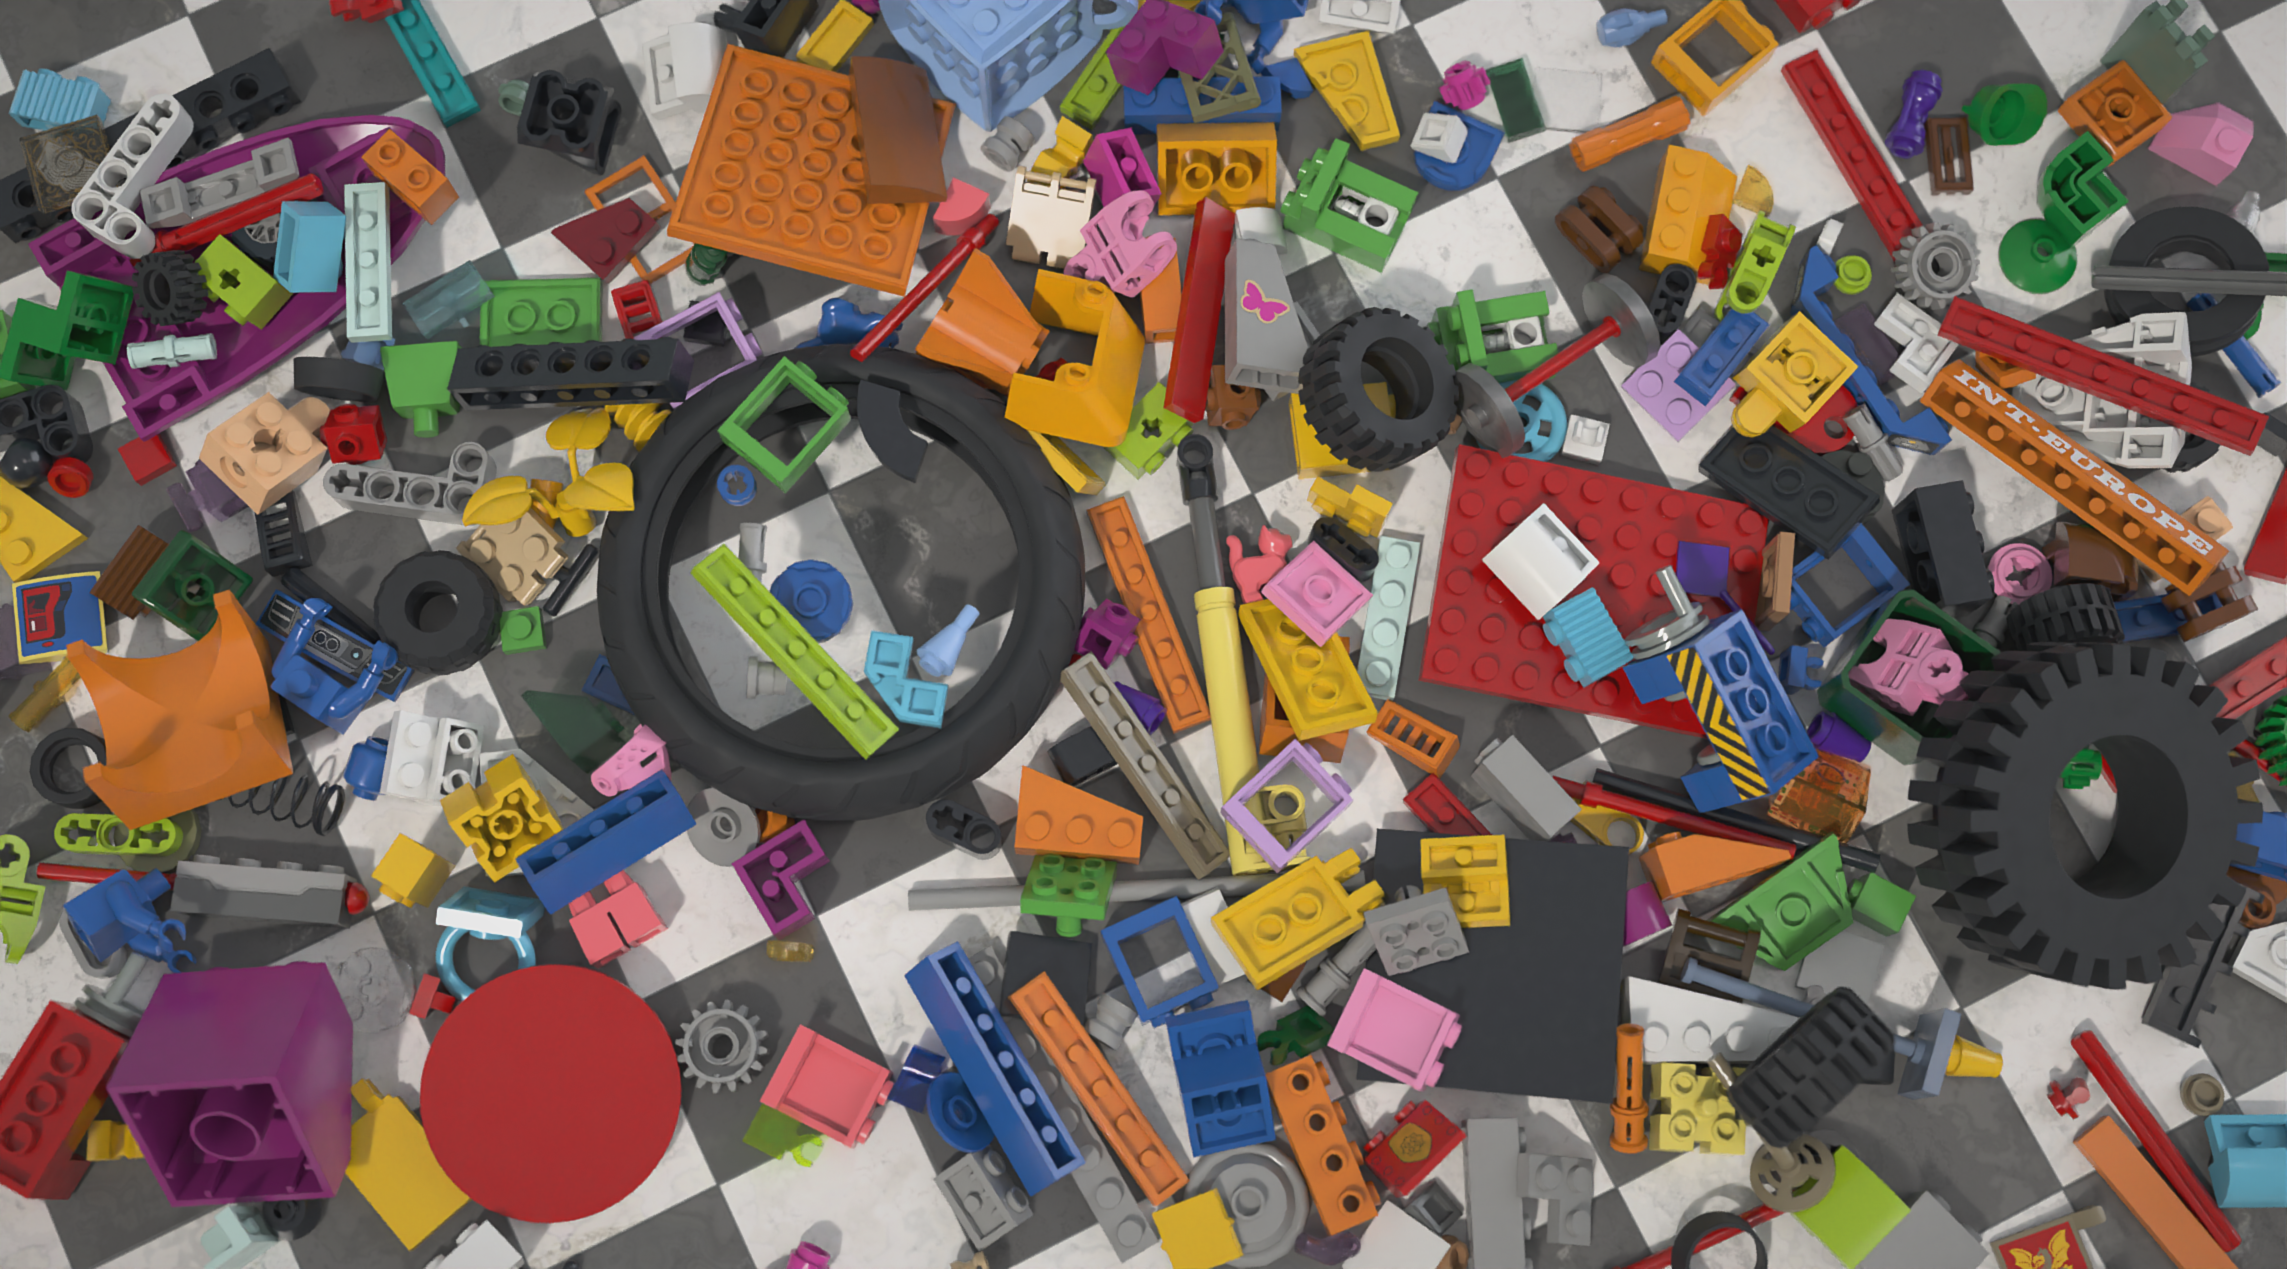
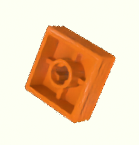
M2121 60L2068 97L2061 107L2058 108L2059 114L2079 137L2088 131L2114 159L2109 166L2162 130L2172 119L2169 111L2125 60ZM2116 112L2119 115V118L2115 117L2112 113Z

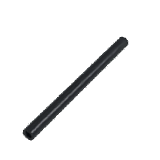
M1596 768L1592 781L1602 785V789L1795 844L1796 850L1802 852L1823 838V836L1728 807L1699 813L1692 798L1688 795ZM1838 841L1842 864L1875 874L1880 861V853Z

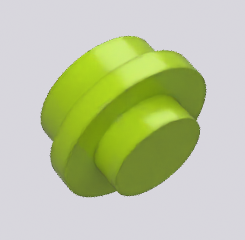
M1845 256L1835 263L1836 273L1839 278L1834 283V286L1839 291L1854 295L1864 291L1870 284L1872 273L1865 259L1859 256Z

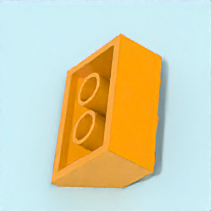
M1274 122L1157 124V185L1162 193L1158 199V215H1195L1197 202L1205 197L1235 214L1236 210L1253 207H1265L1275 210L1277 138Z
M1674 145L1668 146L1659 163L1639 270L1661 275L1663 270L1669 265L1683 264L1693 271L1697 283L1709 285L1711 278L1699 279L1697 276L1700 264L1706 259V254L1701 250L1710 215L1724 214L1728 219L1730 218L1737 176L1709 153Z

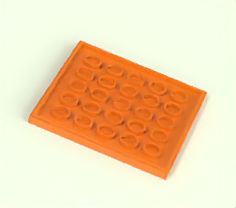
M727 44L667 227V236L905 297L930 202L867 203L849 75ZM931 97L942 159L956 104Z

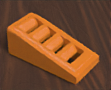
M1389 699L1386 700L1379 711L1376 722L1372 723L1366 731L1367 735L1422 770L1430 774L1434 773L1439 779L1460 748L1457 735ZM1396 715L1400 718V721L1391 735L1385 733V730ZM1410 724L1414 729L1404 743L1400 741V738ZM1425 734L1429 737L1419 751L1415 749V746L1422 735ZM1440 743L1441 747L1434 758L1430 757L1436 745Z

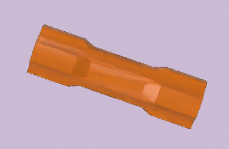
M1674 96L1650 106L1644 112L1607 127L1596 128L1572 138L1569 144L1571 156L1574 158L1577 168L1585 172L1609 162L1613 157L1654 140H1663L1687 130L1688 125L1691 124L1689 112L1683 100L1678 96Z

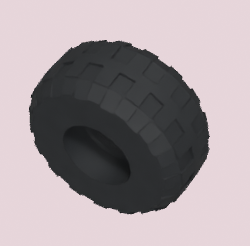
M424 551L416 553L405 560L403 559L394 566L387 576L385 575L374 599L373 621L381 642L387 643L397 651L399 662L424 674L450 675L451 673L464 671L472 667V665L483 659L490 652L500 633L499 623L500 617H502L503 606L493 581L476 563L450 551ZM441 594L455 595L458 600V608L453 621L439 631L423 632L419 621L424 605L433 597Z

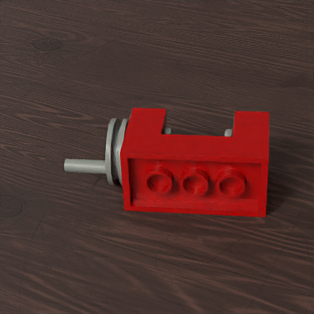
M132 952L108 991L85 984L82 991L88 995L87 999L77 997L74 1004L50 1000L0 1080L1 1185L26 1199L69 1200L92 1162L87 1161L85 1157L75 1152L77 1146L109 1096L106 1087L145 1011L124 998L147 963V958Z

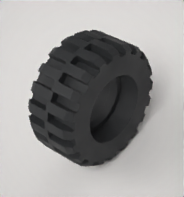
M1372 307L1348 316L1313 341V346L1307 349L1303 357L1304 366L1299 369L1298 383L1303 385V388L1298 391L1300 405H1305L1307 412L1303 416L1307 425L1312 424L1317 432L1314 437L1321 445L1327 444L1331 448L1329 453L1340 461L1346 458L1348 459L1347 464L1360 470L1365 467L1371 472H1382L1385 469L1392 470L1428 452L1447 436L1451 428L1450 423L1455 421L1458 406L1453 404L1459 398L1458 385H1454L1453 381L1457 374L1454 365H1449L1446 355L1449 353L1443 344L1438 345L1433 338L1435 334L1428 327H1420L1418 325L1419 320L1409 314L1401 317L1400 311L1396 309L1384 308L1381 310L1380 308ZM1361 362L1376 368L1388 381L1395 397V418L1381 412L1369 399L1361 380Z
M1843 986L1837 987L1801 1016L1739 1075L1726 1091L1728 1102L1769 1146L1782 1149L1818 1123L1821 1118L1834 1109L1839 1102L1847 1097L1883 1061L1896 1043L1894 1033L1852 989Z

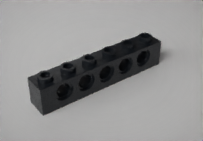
M660 337L659 339L652 340L627 338L621 341L608 342L588 340L584 343L564 344L550 342L542 345L513 344L512 346L498 347L479 345L476 348H458L447 390L466 411L685 402L694 360L680 340L671 337Z

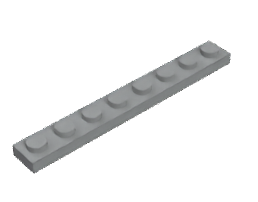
M990 945L968 959L999 1011L1004 968ZM1002 1016L1086 1162L1071 1172L1121 1263H1124L1159 1241L1074 1091L1024 1019Z

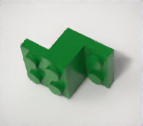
M67 270L58 306L18 298L5 349L2 354L0 378L37 386L53 384L60 386L63 390H68L76 357L116 364L134 297L132 289L134 286Z

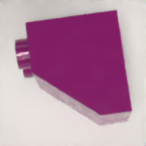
M294 961L287 965L238 969L214 967L207 971L163 974L106 1088L171 1207L331 1198L336 1196L351 1158L353 1022L325 962Z

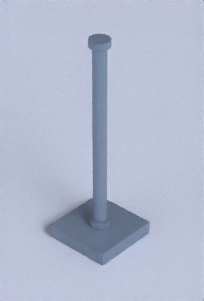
M1690 957L1687 958L1681 973L1680 980L1682 982L1690 984L1691 981H1695L1799 1018L1814 1006L1697 965L1698 961ZM1943 1008L1921 1014L1913 1040L1894 1033L1896 1043L1893 1046V1050L1908 1056L1898 1095L1912 1100L1939 1096L1961 1013Z

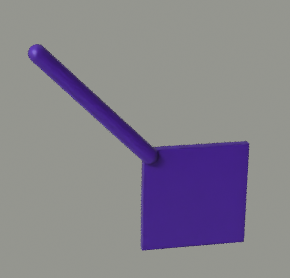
M1678 541L1676 576L1685 593L1722 598L1734 612L1741 608L1727 592L1729 547ZM1745 614L1760 645L1769 655H1773L1775 653L1773 646Z

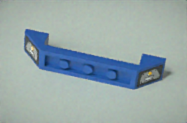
M1817 245L1812 247L1799 265L1790 315L1794 316L1800 311L1858 366L1842 385L1852 394L1857 406L1862 404L1867 406L1868 411L1882 433L1888 434L1889 438L1886 441L1889 445L1934 456L1952 441L1945 421L1940 416L1935 415L1929 407L1904 423L1902 422L1896 404L1891 399L1886 398L1877 386L1878 382L1874 372L1868 366H1863L1855 354V347L1851 339L1839 331L1832 321L1833 316L1829 307L1817 299V297L1829 291L1839 276L1836 273V266L1833 260L1827 254H1823Z

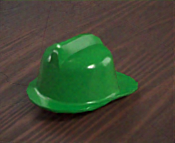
M2030 83L1991 84L1982 87L1975 94L1971 104L1962 105L1961 110L1968 115L1969 127L1975 134L1981 137L1985 144L1991 146L2018 145L2027 142L2041 128L2047 114L2048 102L2045 92L2038 85Z

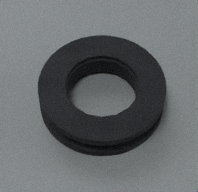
M2189 206L2163 209L2138 220L2119 239L2109 266L2147 267L2154 259L2167 253L2190 252L2206 257L2216 264L2220 270L2269 271L2267 257L2262 246L2244 225L2218 211ZM2104 289L2107 308L2117 326L2130 322L2131 317L2140 314L2183 312L2165 306L2155 299L2150 291ZM2226 294L2218 305L2204 311L2185 312L2187 315L2191 357L2217 352L2240 339L2254 323L2266 296Z

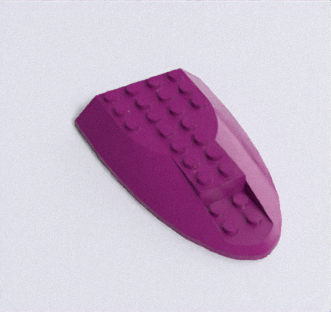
M380 115L325 118L269 131L218 148L164 171L155 184L175 177L183 183L197 180L253 160L252 150L289 138L294 148L299 171L298 178L314 173L321 179L324 193L316 197V200L318 202H329L345 215L344 185L381 182L372 174L361 157L389 129L444 176L445 153L440 140L430 130L408 119ZM389 189L390 253L392 265L404 253L426 220ZM141 201L134 213L146 224ZM103 210L96 212L93 215L92 220L98 218L102 214ZM75 218L28 243L45 275L60 290L64 284L67 270L125 283L134 287L137 286V282L132 280V275L139 271L131 264L130 257L125 256L95 238ZM181 226L150 229L153 231L154 235H156V233L160 230H166L169 232ZM136 229L126 234L124 240L130 239L135 234ZM232 233L223 236L233 243L231 239ZM345 239L343 240L341 251L343 271L342 276L338 278L336 292L293 293L262 330L249 321L242 326L224 311L228 306L224 300L219 298L214 302L207 296L202 297V300L207 302L206 308L200 309L202 315L200 318H195V321L169 326L154 325L150 322L151 318L143 316L142 312L145 307H138L135 302L140 299L139 293L134 294L116 364L102 363L126 402L122 408L143 442L149 440L242 386L284 358L346 309ZM214 240L187 250L185 254H191L194 257L192 263H195ZM261 266L266 272H268L273 277V269H270L267 266ZM212 333L215 338L217 347L216 359L182 362L178 367H169L166 364L132 369L127 356L128 343L164 340V336L175 335L176 338Z

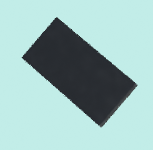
M1774 425L1763 434L1752 438L1741 435L1732 427L1698 465V472L1786 532L1795 533V538L1828 560L1880 502L1878 494Z

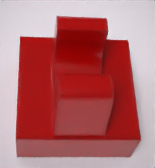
M424 973L409 1014L426 1019L430 1007L450 1014L456 998L436 991L441 979Z

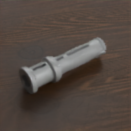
M1382 902L1379 907L1386 906L1387 904ZM1366 922L1350 938L1339 953L1331 960L1327 958L1326 961L1323 960L1319 964L1321 969L1305 987L1299 986L1295 991L1305 1003L1321 1016L1327 1013L1326 1007L1342 989L1348 990L1350 988L1353 974L1377 949Z

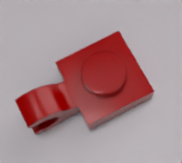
M401 0L329 1L332 16L336 17L343 14L344 21L346 22L356 20L361 16L362 20L374 23L403 11Z

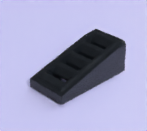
M294 490L271 505L275 506L286 502V510L267 515L266 510L259 515L255 513L264 569L272 577L286 574L291 567L303 569L313 566ZM285 518L289 520L288 524L270 528L269 523ZM291 532V537L273 541L274 536ZM293 546L294 551L281 555L276 554V550Z

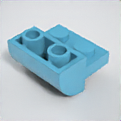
M2287 1114L2209 1115L2204 1124L2214 1162L2208 1167L2218 1208L2287 1207Z

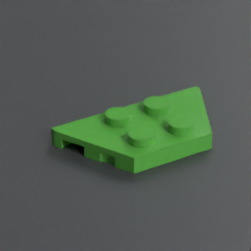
M1831 831L1707 921L1747 931L1748 927L1760 930L1761 937L1756 955L1783 971L1792 967L1854 923L1836 834Z

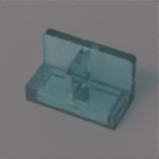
M469 260L401 304L423 336L428 340L457 320L460 321L464 328L469 326L464 316L493 298L494 294Z

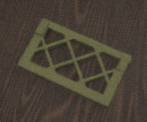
M1229 12L1222 14V20L1216 27L1218 33L1227 31L1230 40L1227 43L1221 41L1224 52L1204 78L1196 82L1193 81L1191 75L1179 71L1194 124L1233 112L1250 110L1261 104L1234 15ZM1230 53L1236 57L1239 67L1237 71L1221 66ZM1215 73L1231 78L1222 91L1207 86V83ZM1238 82L1244 83L1245 93L1235 96L1230 94ZM1200 93L1216 99L1213 103L1201 106L1198 96Z

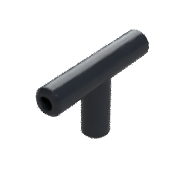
M586 544L570 569L562 565L553 576L560 583L543 606V610L553 617L557 616L599 556V549L592 544Z

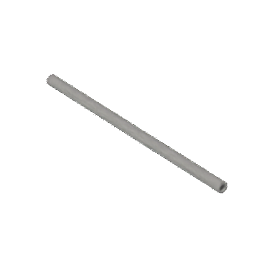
M1360 870L1352 878L1344 883H1340L1346 892L1356 891L1365 886L1364 870ZM1284 874L1203 877L1199 880L1194 877L1115 881L1109 902L1166 900L1175 896L1178 899H1189L1217 887L1223 897L1248 896ZM1025 885L908 890L909 911L1020 906V898Z

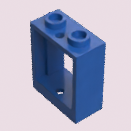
M1862 523L1840 548L1844 549L1879 595L1834 628L1796 582L1797 579L1826 558L1814 552L1793 567L1790 610L1793 609L1803 621L1802 628L1806 635L1812 641L1819 642L1823 648L1873 613L1897 592L1904 590L1910 585Z
M1177 896L1100 930L1104 944L1142 1026L1151 1022L1153 1029L1166 1024L1165 1017L1174 1016V1011L1189 1005L1191 1011H1194L1214 1001L1212 993L1217 992L1219 986ZM1175 920L1203 984L1148 1009L1119 944Z

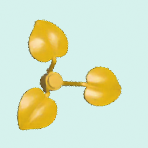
M601 407L580 409L560 416L548 427L546 440L549 446L555 450L568 449L567 453L573 480L565 490L557 495L555 505L551 504L537 489H527L528 484L524 477L504 476L489 481L472 495L463 513L462 521L464 526L472 524L500 525L515 521L529 511L532 506V498L536 499L548 510L552 519L560 517L566 533L572 537L584 536L596 527L597 521L592 510L634 511V479L631 470L626 465L621 463L599 464L590 468L584 477L579 476L576 460L577 448L583 450L594 449L605 441L611 429L609 413Z

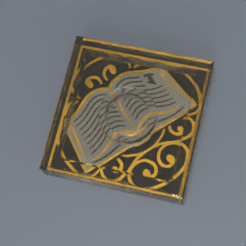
M97 114L19 138L37 207L43 214L72 206L75 197L110 152L103 122Z

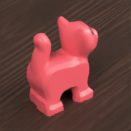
M1265 525L1262 526L1258 539L1259 549L1263 556L1243 558V546L1240 539L1235 535H1230L1226 538V543L1230 547V568L1233 573L1234 582L1241 592L1244 604L1264 599L1259 590L1263 589L1287 565L1285 557L1287 552L1293 547L1290 535L1284 534L1277 528L1267 529Z

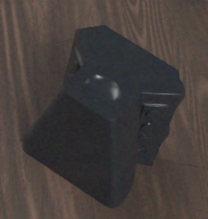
M555 70L535 73L531 77L517 125L518 144L546 149L592 174L603 175L607 167L622 112L620 103L612 99L614 88L603 86L598 80L593 78L581 80L565 78L560 72Z

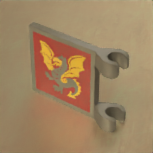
M2089 1205L2070 1214L1989 1242L2000 1269H2094L2078 1230L2104 1223L2106 1215L2101 1206Z

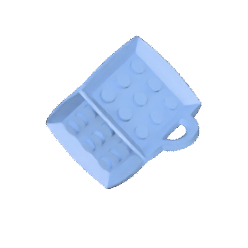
M878 0L890 32L918 67L927 70L928 79L952 103H955L957 108L985 131H993L997 128L1003 117L1009 116L1013 118L1041 98L1095 47L1101 39L1103 29H1115L1126 26L1138 11V0H1109L1117 5V10L1109 14H1095L1092 6L1093 0Z

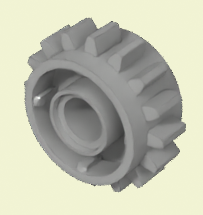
M1939 222L1926 224L1925 228L1920 226L1911 229L1912 236L1902 237L1899 240L1902 247L1899 251H1894L1892 254L1896 261L1895 267L1891 268V272L1896 275L1897 282L1894 284L1895 287L1901 288L1905 292L1904 298L1908 301L1915 299L1917 300L1918 308L1931 306L1932 310L1945 308V304L1950 306L1955 296H1966L1971 293L1969 285L1971 282L1978 280L1975 271L1976 266L1980 264V260L1975 257L1974 250L1976 245H1970L1966 240L1967 233L1965 231L1956 233L1954 232L1953 224L1942 225L1940 228ZM1933 257L1939 263V272L1937 275L1933 272L1931 268V262Z
M725 1000L722 1009H718L715 1003L711 1001L707 1003V1012L702 1014L694 1009L692 1015L695 1020L691 1024H681L680 1027L686 1034L684 1038L675 1041L676 1045L683 1047V1054L677 1057L678 1063H687L689 1066L683 1074L686 1078L689 1079L696 1075L699 1077L696 1087L704 1089L709 1082H712V1090L715 1094L721 1093L723 1085H727L730 1091L735 1093L738 1092V1082L741 1080L749 1085L754 1082L750 1075L754 1069L758 1071L764 1070L765 1067L759 1060L761 1056L769 1055L770 1050L762 1047L761 1041L769 1037L767 1031H758L756 1029L761 1022L759 1016L746 1018L749 1010L748 1007L742 1004L734 1012L733 1003L730 1000ZM727 1035L733 1042L732 1052L723 1059H717L713 1053V1044L720 1036Z

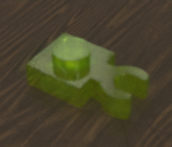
M764 1103L761 1104L742 1140L780 1161L783 1160L788 1150L792 1152L794 1160L804 1167H812L814 1162L803 1156L802 1149L807 1143H813L819 1147L824 1145L823 1140L816 1135L805 1134L800 1136L796 1134L802 1122Z

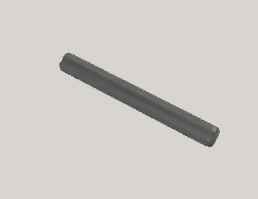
M2096 265L2092 270L2091 285L2094 289L2287 296V272Z

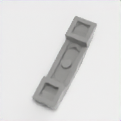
M286 138L251 151L253 160L188 183H183L175 177L141 189L140 195L146 225L150 228L186 225L297 179L299 171L292 141Z

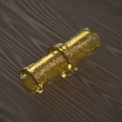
M68 656L64 658L44 681L38 680L32 686L34 691L8 715L11 721L28 733L31 732L32 728L53 707L58 708L64 702L63 696L81 679Z

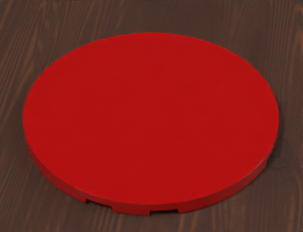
M569 964L534 965L501 975L484 984L466 997L446 1018L429 1048L423 1067L420 1084V1110L423 1128L430 1149L447 1177L469 1198L486 1209L512 1219L533 1223H560L578 1220L602 1212L619 1203L635 1191L657 1167L670 1144L679 1118L682 1095L681 1070L672 1039L665 1025L656 1012L630 987L609 975L586 967Z

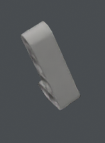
M465 442L453 451L447 478L350 464H337L325 473L323 487L326 493L339 505L349 510L464 525L462 521L464 510H458L460 501L467 496H472L481 486L496 478V464L480 444ZM482 458L481 466L473 472L466 471V466L472 459ZM351 481H352L357 487H350L349 485H350ZM394 485V491L390 497L379 499V494L384 487ZM434 491V497L429 503L419 505V498L424 492Z

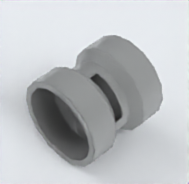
M1005 116L997 125V133L992 137H988L981 145V151L994 165L1010 172L1019 162V154L1022 151H1027L1035 139L1022 123L1012 117Z
M1103 993L1096 1004V1017L1088 1018L1083 1027L1090 1037L1117 1051L1123 1041V1031L1126 1027L1132 1026L1138 1014L1121 1002Z

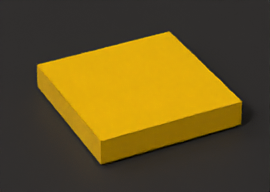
M1027 430L1041 447V451L1053 470L1077 493L1098 495L1106 486L1104 484L1105 481L1058 436Z

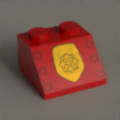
M1427 1100L1420 1101L1417 1105L1409 1101L1393 1117L1398 1124L1387 1135L1380 1130L1363 1146L1368 1153L1363 1158L1364 1164L1396 1198L1406 1197L1467 1137L1459 1127Z

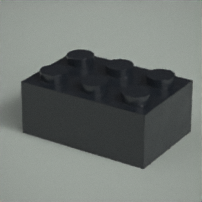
M1963 480L1915 488L1891 510L1912 590L1922 595L1952 618L1966 617L1994 598L1992 594L1995 589L1994 578L1991 571L1986 569L1982 555L1984 553L1983 536L1979 530H1976L1972 517L1974 501L1970 492H1966Z

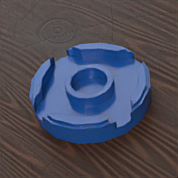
M813 559L795 562L788 566L787 570L783 571L780 576H777L771 584L770 593L817 643L826 642L840 634L850 620L853 609L850 585L842 573L829 563Z

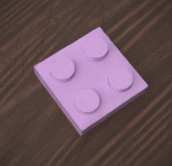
M1679 329L1660 347L1657 357L1642 365L1621 385V388L1677 442L1736 386L1728 378L1712 400L1704 406L1673 381L1699 350Z

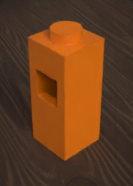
M1177 250L1163 271L1140 291L1145 344L1174 342L1182 296Z

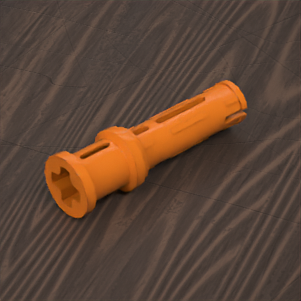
M1622 1024L1617 1027V1090L1613 1104H1610V1113L1614 1117V1132L1609 1137V1143L1616 1151L1638 1153L1647 1149L1648 1137L1644 1134V1118L1648 1116L1649 1107L1646 1100L1642 1098L1644 1028L1637 1024ZM1628 1056L1632 1057V1078H1628Z

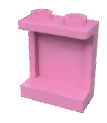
M1364 968L1328 1046L1398 1079L1420 1092H1424L1427 1085L1433 1088L1436 1085L1444 1068V1064L1438 1061L1445 1046L1450 1049L1454 1047L1463 1026L1457 1023L1460 1017L1459 1014Z

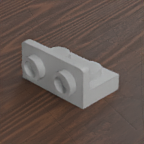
M990 1145L981 1151L969 1153L933 1178L979 1252L1033 1216L1025 1193L1015 1186L1006 1172V1166L1002 1157L992 1150Z

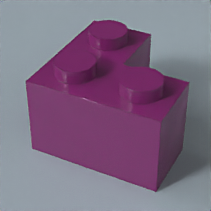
M1146 0L1106 50L1116 82L1146 95H1149L1170 67L1202 80L1224 52L1214 19L1165 0Z
M805 820L800 821L731 863L771 932L777 939L785 938L816 919L795 883L826 865L830 860Z

